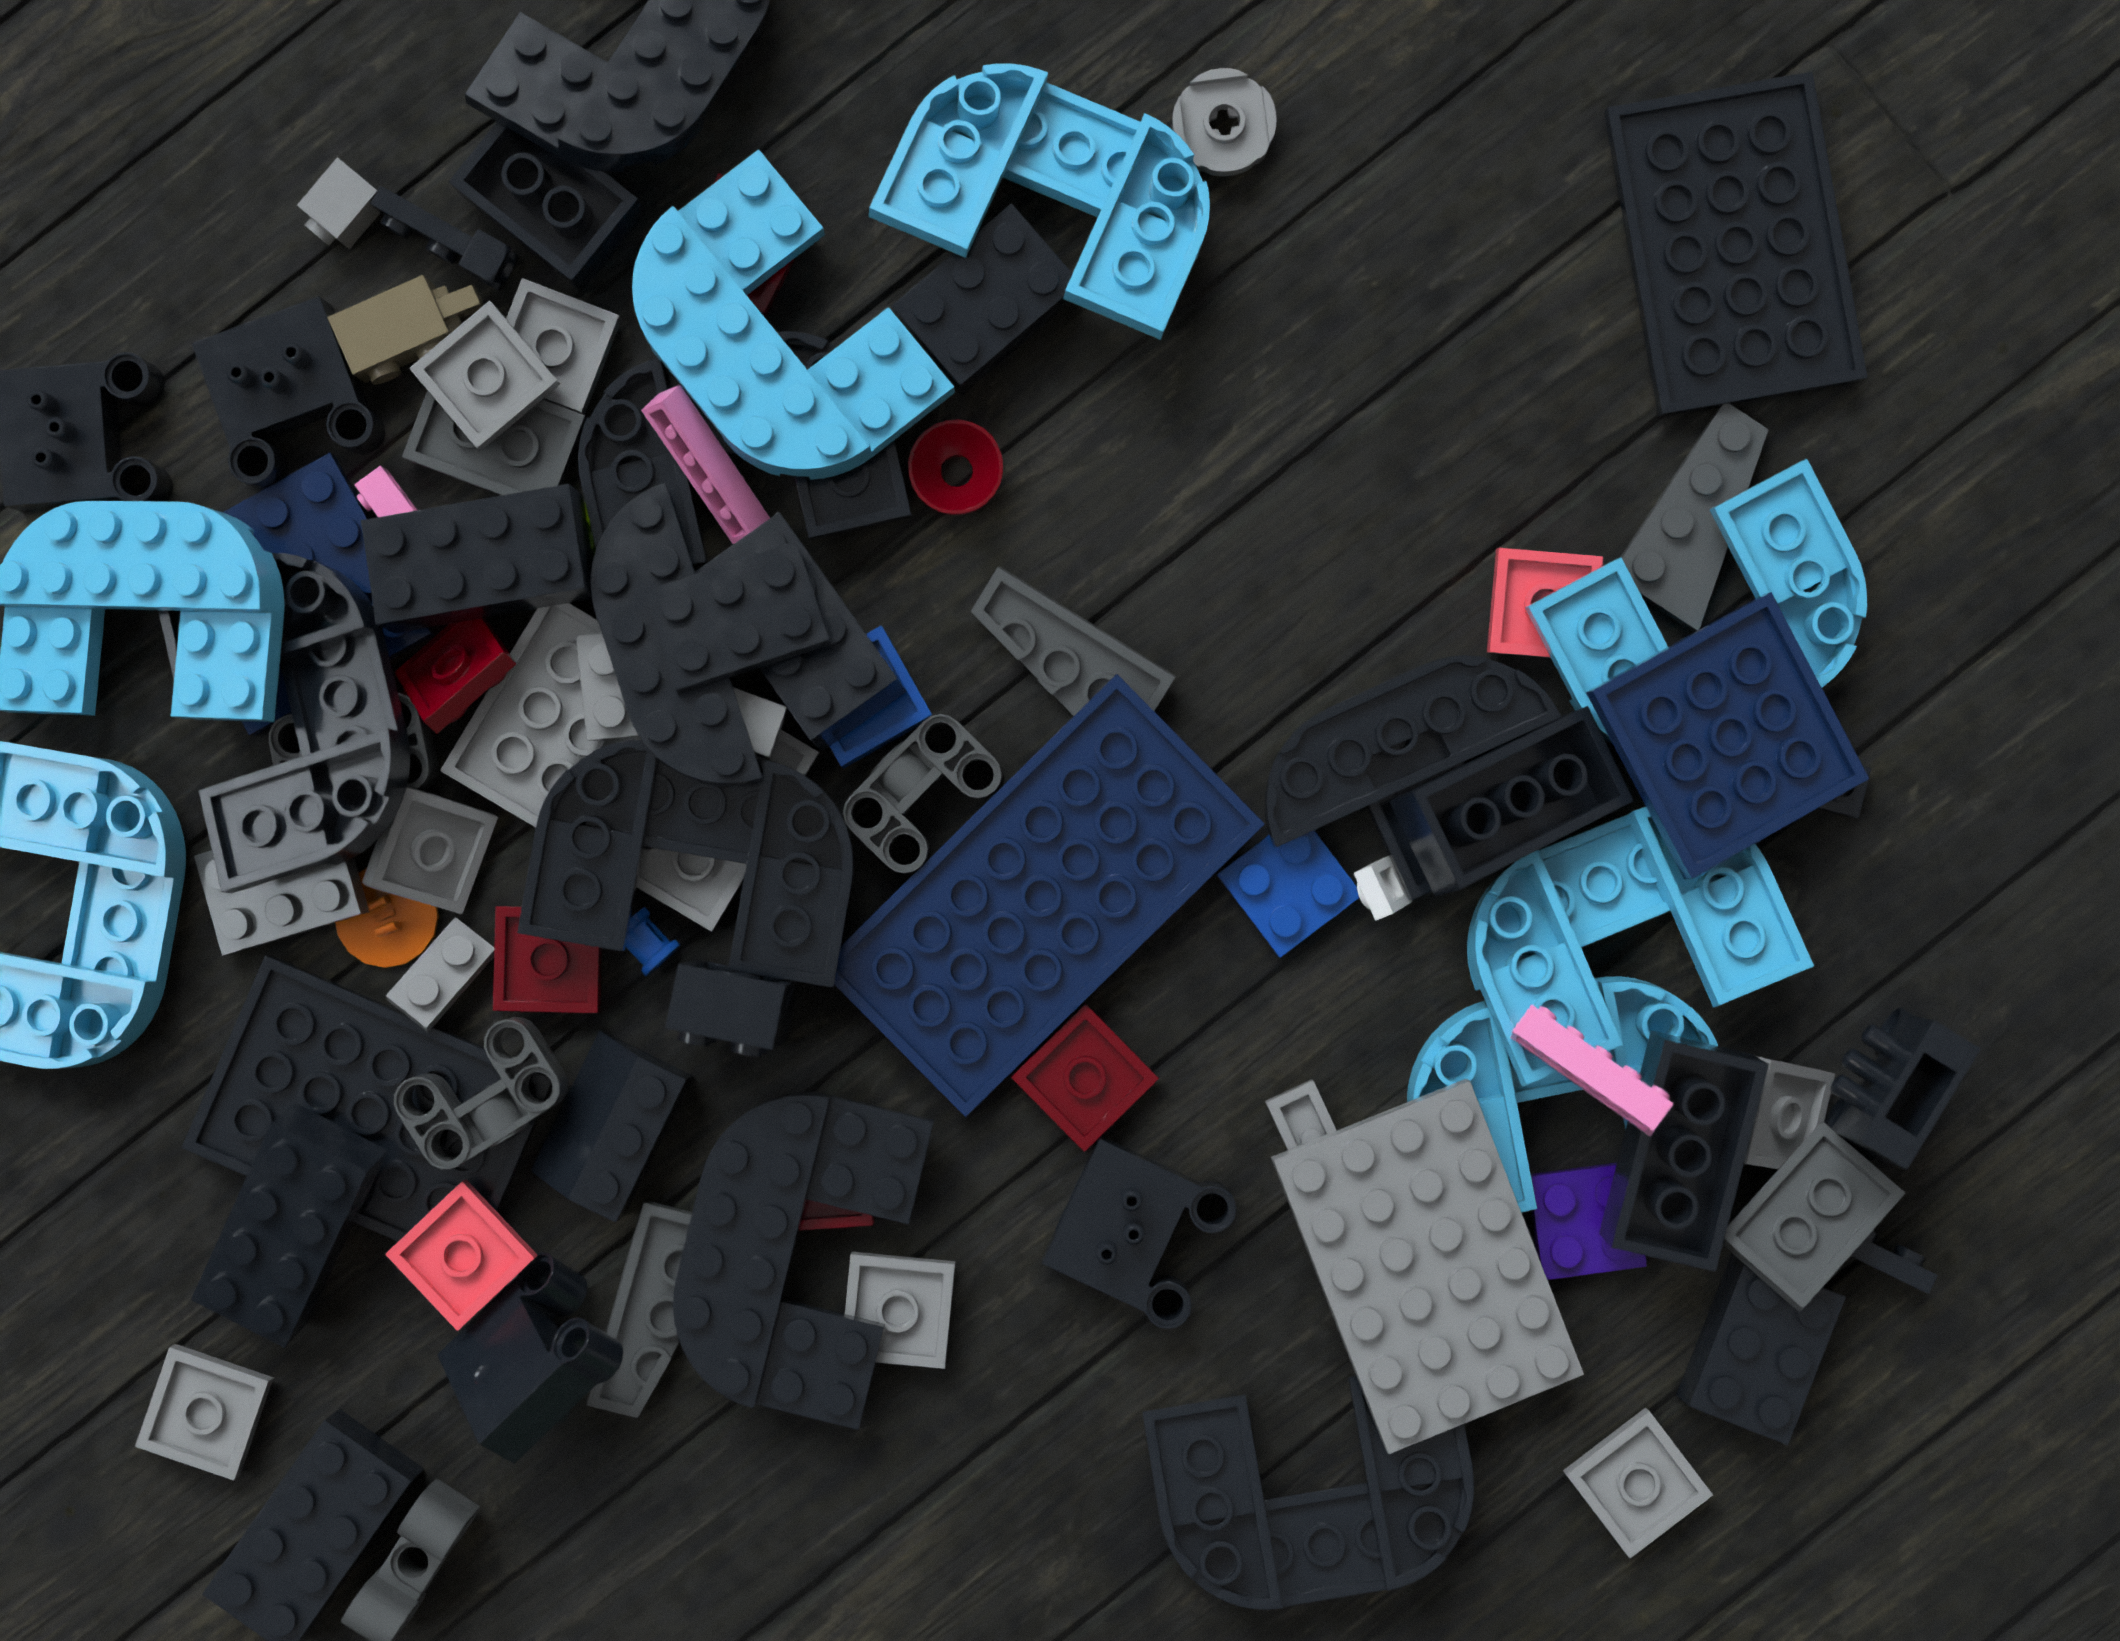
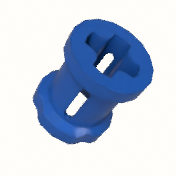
M644 907L630 919L626 948L643 965L641 972L647 977L668 960L681 945L677 940L669 941L649 919L650 912Z

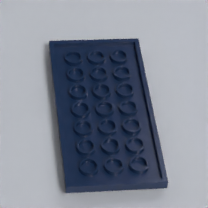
M1116 674L841 945L834 985L966 1117L1265 823Z

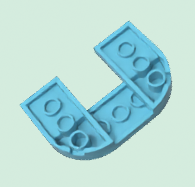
M1018 64L983 65L982 72L967 75L958 80L954 75L934 88L924 98L912 116L869 207V217L965 258L1002 178L1098 217L1066 287L1063 299L1161 340L1194 262L1198 258L1207 231L1210 212L1207 182L1202 181L1201 175L1193 162L1194 153L1182 138L1167 125L1144 113L1140 122L1047 83L1048 72Z
M758 149L679 211L672 206L653 225L640 247L635 262L632 282L633 303L640 327L660 362L664 363L735 453L753 466L777 476L786 474L791 476H809L810 480L823 479L845 473L865 463L953 395L955 388L889 307L808 370L747 295L823 237L825 232L821 224Z
M1805 459L1709 510L1755 599L1772 592L1822 688L1844 668L1857 647L1854 644L1859 633L1862 618H1866L1867 589L1864 573L1857 554L1808 459ZM1622 557L1607 563L1525 607L1572 697L1569 702L1574 710L1588 706L1603 738L1610 743L1612 741L1586 692L1668 647Z
M80 501L59 506L43 514L20 534L0 565V606L5 607L0 652V711L95 716L105 609L181 611L171 716L199 720L274 722L284 620V592L281 575L272 553L263 550L257 539L253 536L255 531L241 520L226 513L193 503Z
M0 741V847L79 862L62 963L0 952V1061L42 1069L75 1068L94 1065L116 1056L136 1041L153 1019L161 1002L167 980L186 869V849L181 824L172 804L163 791L150 778L131 766L109 759Z
M1643 807L1544 849L1537 850L1513 863L1494 879L1481 896L1470 922L1467 939L1468 966L1476 991L1480 989L1522 1087L1558 1072L1511 1039L1512 1030L1531 1005L1538 1009L1540 1006H1543L1550 1010L1557 1017L1556 1022L1565 1028L1572 1026L1585 1036L1584 1041L1593 1048L1598 1045L1610 1051L1623 1046L1581 949L1584 946L1671 911L1713 1008L1814 966L1774 875L1756 844L1751 845L1693 879H1684L1647 807Z
M1622 976L1594 978L1623 1043V1046L1608 1052L1613 1056L1612 1061L1622 1068L1624 1065H1627L1640 1074L1651 1030L1718 1046L1710 1028L1699 1014L1681 999L1663 988L1636 978ZM1481 1001L1452 1015L1425 1042L1411 1071L1407 1102L1463 1079L1470 1080L1520 1211L1537 1209L1517 1103L1583 1089L1559 1072L1522 1087L1486 1001ZM1624 1119L1625 1130L1628 1122L1626 1119Z

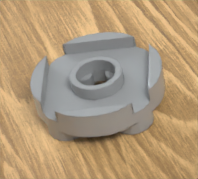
M1231 68L1213 69L1198 75L1179 96L1174 106L1172 130L1182 138L1194 153L1193 162L1199 172L1223 177L1238 175L1250 170L1255 164L1260 163L1265 158L1276 130L1275 105L1267 90L1263 86L1260 87L1256 81L1249 79L1248 74ZM1227 110L1229 118L1238 119L1239 126L1232 127L1230 135H1220L1219 130L1212 129L1209 122L1216 120L1217 111Z

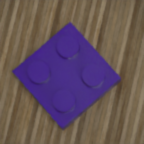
M1617 1162L1531 1174L1537 1209L1531 1210L1536 1252L1547 1280L1647 1267L1645 1255L1612 1248L1599 1234Z

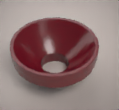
M946 420L926 429L916 440L908 461L909 478L914 491L928 507L948 515H965L979 510L995 496L1003 477V458L993 436L984 428L965 420ZM953 457L965 458L973 468L970 481L960 487L947 484L941 474L944 463Z

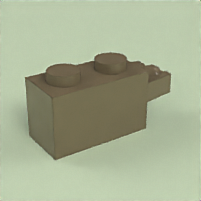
M421 275L327 318L352 374L364 383L371 381L372 384L377 385L398 377L401 374L400 367L421 359L459 327L462 321L478 311L484 303L474 285H469L449 293L447 287L435 288L431 281L424 275Z

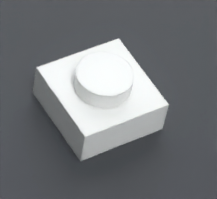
M1389 856L1377 860L1354 873L1358 882L1357 891L1359 898L1364 906L1371 910L1375 921L1397 912L1412 902V900L1408 899Z

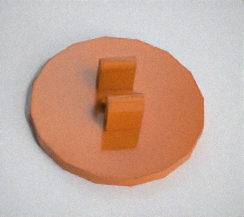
M367 868L359 872L361 883ZM362 883L370 912L335 923L337 935L350 954L365 964L388 968L407 964L424 953L435 937L439 913L438 907L370 888Z

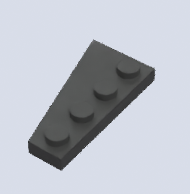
M1723 404L1718 407L1621 555L1643 600L1692 632L1700 629L1728 548L1709 509L1749 488L1769 430L1731 404Z
M1000 566L995 570L971 610L976 618L1017 660L1019 659L1032 672L1039 683L1051 695H1054L1073 716L1116 674L1155 711L1176 677Z
M643 1200L606 1330L608 1335L621 1343L623 1360L612 1378L597 1384L589 1391L587 1406L638 1418L669 1364L671 1356L680 1342L674 1323L673 1295L692 1212Z

